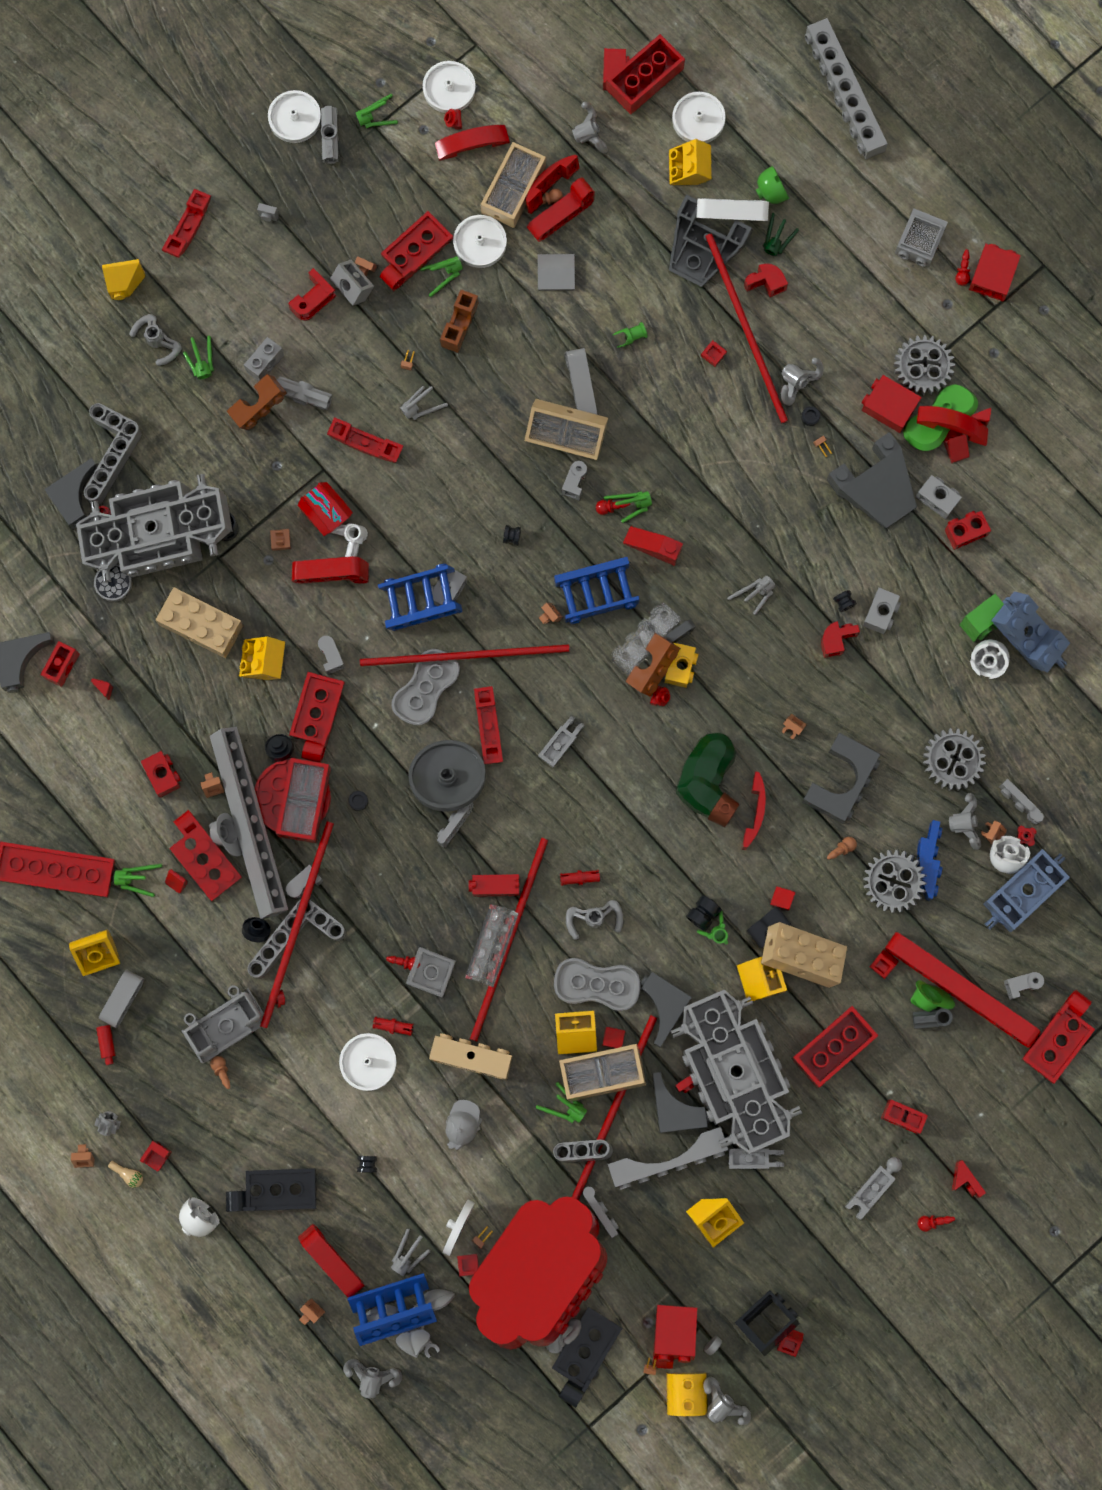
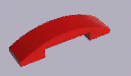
M489 125L447 136L435 142L439 161L456 157L457 153L487 145L496 147L508 144L510 140L505 125Z
M571 155L557 161L537 177L529 189L526 198L529 214H532L543 203L542 195L561 177L568 180L580 169L577 155Z
M197 189L193 190L186 203L187 208L172 235H169L162 248L163 252L178 258L185 252L205 216L211 195Z
M920 406L918 408V424L932 429L939 425L968 435V441L983 446L987 445L988 428L977 419L962 412L943 407Z
M335 417L327 432V435L353 449L393 463L397 462L403 449L401 444L389 439L384 440L354 428L352 424Z
M493 686L475 688L474 694L484 765L503 762Z
M755 772L751 791L752 794L759 795L753 829L746 828L742 850H746L755 839L765 813L766 796L760 772Z

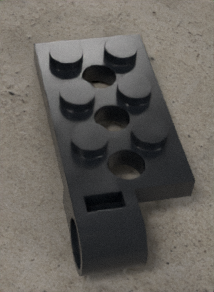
M316 1168L246 1171V1191L226 1192V1212L316 1209ZM294 1183H298L301 1186V1192L298 1195L291 1193L290 1188ZM274 1184L281 1186L282 1191L278 1196H274L271 1193V1187ZM254 1185H259L262 1189L259 1196H253L251 1193V1188Z
M590 1307L587 1308L580 1320L581 1330L579 1335L570 1344L564 1346L552 1366V1369L568 1378L558 1397L575 1408L623 1329ZM593 1329H597L601 1333V1337L597 1341H593L589 1337V1333ZM581 1347H588L590 1349V1356L588 1358H581L579 1356V1349ZM572 1364H576L580 1368V1372L576 1376H572L568 1372V1368Z

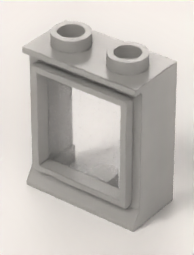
M913 208L895 254L901 259L912 260L919 266L929 267L948 222Z

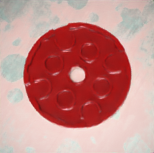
M290 759L276 762L266 768L259 776L254 788L264 824L274 832L277 830ZM329 784L327 787L321 822L326 817L330 807L331 792Z

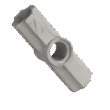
M325 106L321 108L322 161L327 164H335L339 162L337 108ZM328 133L334 134L332 137L326 136Z
M281 376L277 379L287 392L285 396L292 398L296 403L301 405L309 404L326 411L330 407L332 394L315 389L314 386L303 381L298 383Z

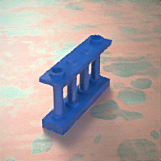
M628 557L554 576L556 587L563 588L570 614L565 615L566 623H579L583 618L621 608L628 610L635 608L639 604V596L632 597L625 574L626 569H629ZM614 572L618 574L625 598L617 602L613 601L607 580L608 574ZM594 577L600 579L606 601L605 605L595 607L588 582ZM579 582L582 585L588 609L579 612L576 610L570 588L572 583Z
M439 564L431 570L399 579H386L384 583L378 584L379 589L388 591L392 612L391 619L385 621L386 628L395 631L463 612L461 604L452 600L447 574L455 572L454 568L447 564ZM440 576L445 602H443V605L437 606L434 605L430 579ZM422 581L427 607H425V610L419 611L416 607L412 584ZM405 586L409 612L404 616L399 614L395 592L396 588Z
M424 1273L348 1297L352 1312H358L360 1325L353 1327L359 1346L437 1322L431 1302L425 1303L423 1291L428 1290L429 1286ZM415 1294L418 1307L406 1310L404 1297ZM396 1300L399 1313L387 1316L385 1303ZM377 1306L379 1319L368 1322L366 1309Z

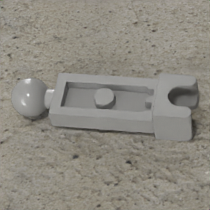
M889 1158L886 1169L879 1166L845 1205L846 1209H851L854 1205L859 1207V1213L856 1215L858 1220H861L868 1213L870 1208L895 1181L891 1174L901 1170L902 1162L899 1158Z

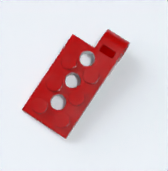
M427 211L381 252V256L390 265L382 271L380 278L393 291L397 290L452 241L453 235ZM425 233H430L433 237L426 241L422 236ZM416 245L419 247V250L412 253L409 251V247ZM398 257H403L406 261L404 264L398 265L395 260Z
M311 672L307 673L289 734L290 737L306 741L302 751V758L319 763L322 762L345 685L344 681ZM325 691L326 698L318 700L316 698L317 692ZM313 709L321 710L320 717L312 718L311 711ZM308 727L316 729V733L313 736L305 734Z
M189 810L173 821L184 837L169 849L211 901L242 878ZM190 838L196 841V847L192 850L187 849L185 846L186 840ZM202 853L208 856V862L205 865H201L197 861V857ZM212 869L220 871L219 879L212 880L209 873Z
M1077 990L1072 992L1022 1058L1025 1063L1052 1084H1055L1095 1031L1092 1026L1080 1018L1089 1008L1092 1001ZM1070 1020H1075L1078 1023L1077 1030L1072 1031L1069 1029L1068 1022ZM1058 1035H1063L1066 1038L1064 1046L1057 1044L1056 1038ZM1047 1050L1052 1051L1055 1055L1052 1062L1045 1059L1044 1055Z

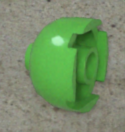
M773 166L767 168L759 175L757 180L759 188L756 189V192L760 199L764 198L770 204H779L789 199Z

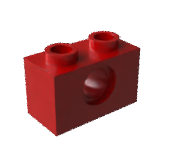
M58 641L40 675L44 679L62 687L80 655L79 652Z
M159 751L141 761L156 794L160 798L181 788L178 783L181 779L177 771H172L170 765L173 763L168 754L164 755L162 751ZM162 769H166V776L163 778H159L158 772Z

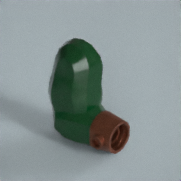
M710 733L698 740L693 751L686 759L677 784L676 794L694 812L707 817L708 820L726 827L740 804L727 793H722L719 786L722 783L724 774L735 762L736 751L732 741L726 735Z

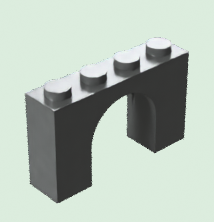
M839 733L828 753L851 765L856 776L854 787L846 793L835 794L812 783L802 803L843 824L845 820L849 821L854 813V810H852L854 803L858 804L863 796L860 793L863 786L867 788L872 779L869 776L872 769L876 771L881 761L878 760L879 753Z

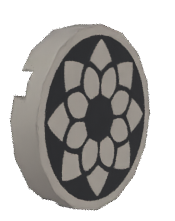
M116 564L110 569L111 582L108 583L103 582L102 572L98 571L94 578V587L98 595L104 600L117 602L123 600L131 591L132 578L120 571V565Z

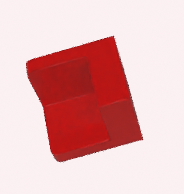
M152 1141L141 1157L140 1162L147 1164L156 1171H160L172 1151L158 1142Z

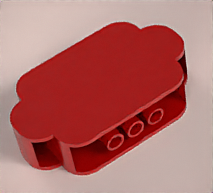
M561 1197L551 1205L540 1200H532L521 1206L475 1272L469 1284L470 1296L474 1303L480 1307L476 1317L477 1326L485 1337L504 1349L512 1350L521 1347L526 1341L535 1346H547L552 1344L560 1334L563 1335L569 1326L567 1323L571 1317L574 1318L578 1314L582 1301H586L589 1298L593 1285L600 1282L603 1277L602 1272L607 1264V1252L604 1246L597 1240L600 1229L598 1219L587 1206L572 1197Z

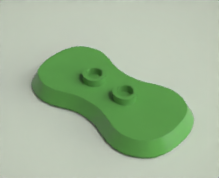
M955 384L942 389L932 406L956 410L971 416L977 410L978 400L969 389ZM916 415L904 426L903 435L906 441L916 449L930 451L942 444L950 429L939 425L932 429L918 424Z

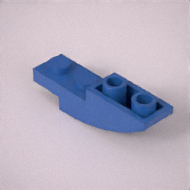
M932 820L930 823L927 838L921 837L919 839L917 848V860L920 861L917 867H924L921 874L927 875L925 878H922V881L927 882V885H922L921 888L926 891L923 894L928 901H931L933 896H937L939 886L936 885L937 878L941 877L942 873L940 861L933 859V857H937L939 846H936L937 839L941 838L942 834L940 822Z

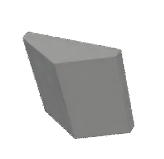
M538 254V291L575 290L574 254Z

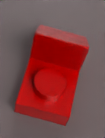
M949 430L943 442L951 463L969 458L967 436Z
M957 1161L952 1190H956L966 1183V1189L972 1197L974 1195L977 1198L983 1196L986 1193L964 1161Z

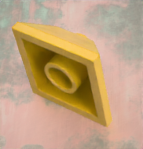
M139 259L102 265L108 293L111 299L123 300L125 297H130L145 278V272Z
M727 1198L701 1199L686 1211L712 1247H715L744 1224Z

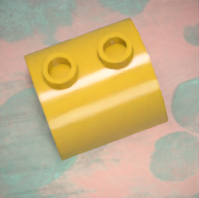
M109 930L69 942L70 951L83 976L120 964L119 955Z
M666 1373L667 1415H706L707 1394L704 1391L703 1382L707 1378V1373Z

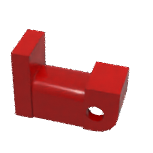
M314 268L308 274L315 286L303 297L298 294L288 303L290 310L302 321L311 319L336 297L335 289Z

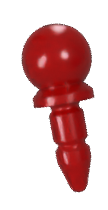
M968 249L962 255L961 268L957 269L958 273L955 276V281L960 286H965L970 281V270L967 269L970 258Z
M600 500L595 508L598 514L606 515L609 512L613 513L614 509L625 508L631 503L616 506L612 500H608V502Z
M387 956L386 960L392 964L404 965V969L411 970L415 957L410 958L406 956V959L396 956Z
M931 1215V1217L921 1216L918 1219L917 1225L921 1231L927 1232L932 1228L937 1229V1225L949 1224L955 1221V1217L944 1216L935 1218L934 1215Z

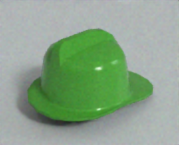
M921 980L916 982L917 989L910 1000L913 1005L927 1012L933 1011L938 1007L944 1009H953L955 1007L953 998L944 990Z

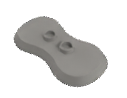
M430 649L425 651L421 655L446 652L438 649ZM457 660L416 663L411 680L393 696L392 710L395 715L409 724L422 725L427 723L436 711L437 701L441 693L451 686L459 676L460 666Z
M570 958L559 964L554 977V990L558 998L566 1003L577 1004L594 1001L602 1003L613 1010L623 1011L632 1008L636 1004L640 994V978L634 969L625 965L602 968L593 966L582 959Z

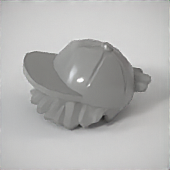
M458 1100L455 1102L450 1115L447 1117L445 1132L449 1139L447 1143L449 1149L455 1148L459 1150L464 1145L470 1143L475 1138L477 1131L480 1130L482 1119L480 1118L479 1107L469 1100Z

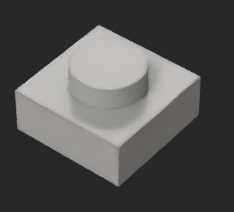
M259 203L257 208L259 217L269 222L271 220L277 221L279 216L277 208Z

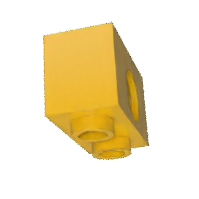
M674 643L681 649L676 659L673 660L668 668L664 683L687 688V684L692 683L693 680L692 664L696 665L698 654L695 653L696 647ZM684 662L687 664V668L681 670L677 667V663Z

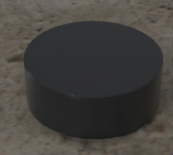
M813 406L806 407L802 412L801 420L807 426H814L820 420V412Z
M355 791L349 796V805L356 811L364 810L368 805V798L364 792Z

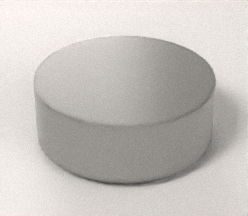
M717 1335L714 1336L706 1344L703 1351L708 1355L714 1354L721 1346L722 1340Z

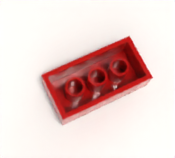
M659 34L606 80V90L631 115L684 69L685 58Z
M851 1006L791 1059L815 1087L820 1088L877 1038L878 1034L857 1010Z

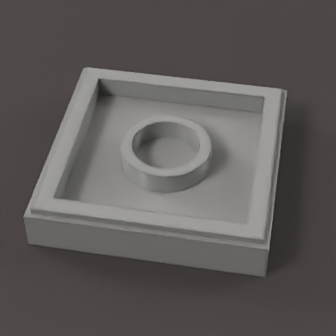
M419 947L406 984L443 998L456 961Z

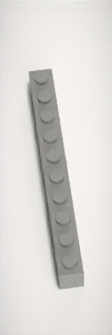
M237 727L222 728L210 735L260 919L278 916L287 911L288 907Z

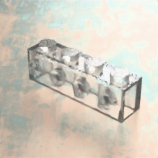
M664 602L660 606L657 604L650 612L652 615L648 619L644 618L637 627L639 629L635 633L631 632L625 638L626 643L622 647L620 645L617 646L612 652V662L628 676L633 668L638 666L650 654L646 647L654 634L657 633L665 637L680 622V616Z
M490 904L465 976L466 979L478 984L494 987L519 913L505 907Z

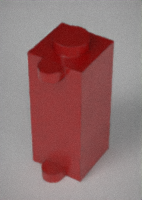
M519 874L472 875V880H469V892H472L473 897L520 896Z

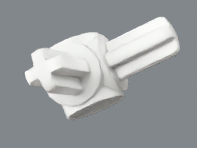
M352 523L347 525L341 524L331 532L344 536L346 541H349L345 557H357L359 545L363 544V541L368 536L365 527ZM356 529H358L359 534H358V536L355 538V537H354V532H355Z

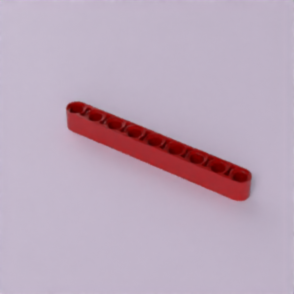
M895 932L886 945L885 949L890 954L1022 1045L1031 1048L1041 1033L1037 1027L900 933Z

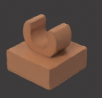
M358 256L355 260V264L360 265L359 269L365 276H367L369 270L375 272L378 266Z
M289 529L270 531L272 551L291 549Z
M546 603L541 607L545 612L539 617L543 624H547L551 620L552 622H559L563 618L552 603Z
M791 714L784 722L785 727L782 732L785 733L787 729H791L793 735L790 738L794 739L797 734L800 735L807 724Z
M212 772L205 774L206 781L201 782V787L206 798L225 792L219 777L214 778Z
M994 821L993 824L987 822L985 825L990 830L988 833L982 831L981 834L993 844V841L1001 839L1007 830L997 821Z
M78 1145V1153H71V1162L74 1168L94 1167V1157L89 1152L87 1145Z
M310 1299L300 1309L304 1315L299 1320L304 1325L310 1320L315 1323L323 1316L325 1311L315 1301Z

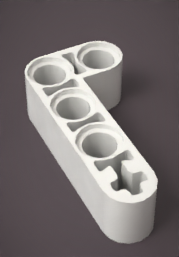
M698 198L696 217L768 221L769 201Z

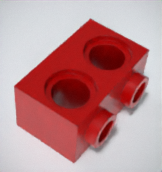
M972 511L961 520L956 518L949 521L944 531L953 549L956 550L988 536L991 529L982 511L977 513ZM971 522H977L980 528H973ZM954 530H961L963 535L957 536L954 533Z
M888 1100L881 1119L915 1134H921L928 1115L894 1100Z

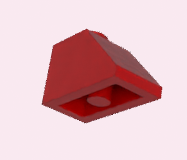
M604 48L603 91H607L606 80L629 61V56H626V49Z

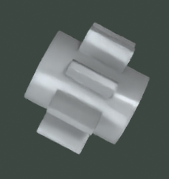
M106 1111L103 1114H99V1118H96L94 1126L98 1127V1132L101 1135L110 1136L112 1133L116 1134L121 1121L117 1120L118 1116L114 1112Z

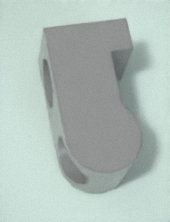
M575 461L571 465L562 487V495L580 500L582 488H579L587 475V466L584 462Z
M322 636L318 640V647L328 662L323 664L327 675L344 669L345 666L333 638Z
M310 865L287 884L286 892L291 898L299 899L302 897L312 868ZM317 875L315 884L319 886L323 880Z
M1032 972L1005 980L1004 984L1009 1000L1020 997V991L1027 989L1032 991L1041 988L1044 984L1043 976L1038 972Z

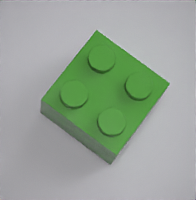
M994 594L964 617L960 626L973 642L978 639L980 641L985 639L993 630L992 628L998 629L991 620L1002 608L1003 602Z

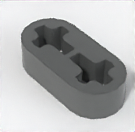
M689 619L668 633L665 638L672 643H676L692 632L696 626Z

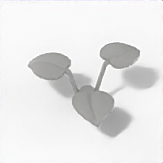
M443 1289L431 1290L424 1294L425 1303L431 1302L434 1311L445 1307L455 1297V1293ZM385 1304L387 1316L398 1313V1309L395 1306ZM377 1306L366 1313L368 1322L379 1319ZM421 1326L420 1330L415 1328L400 1334L396 1338V1344L404 1352L417 1358L429 1342L430 1334L424 1330V1326Z

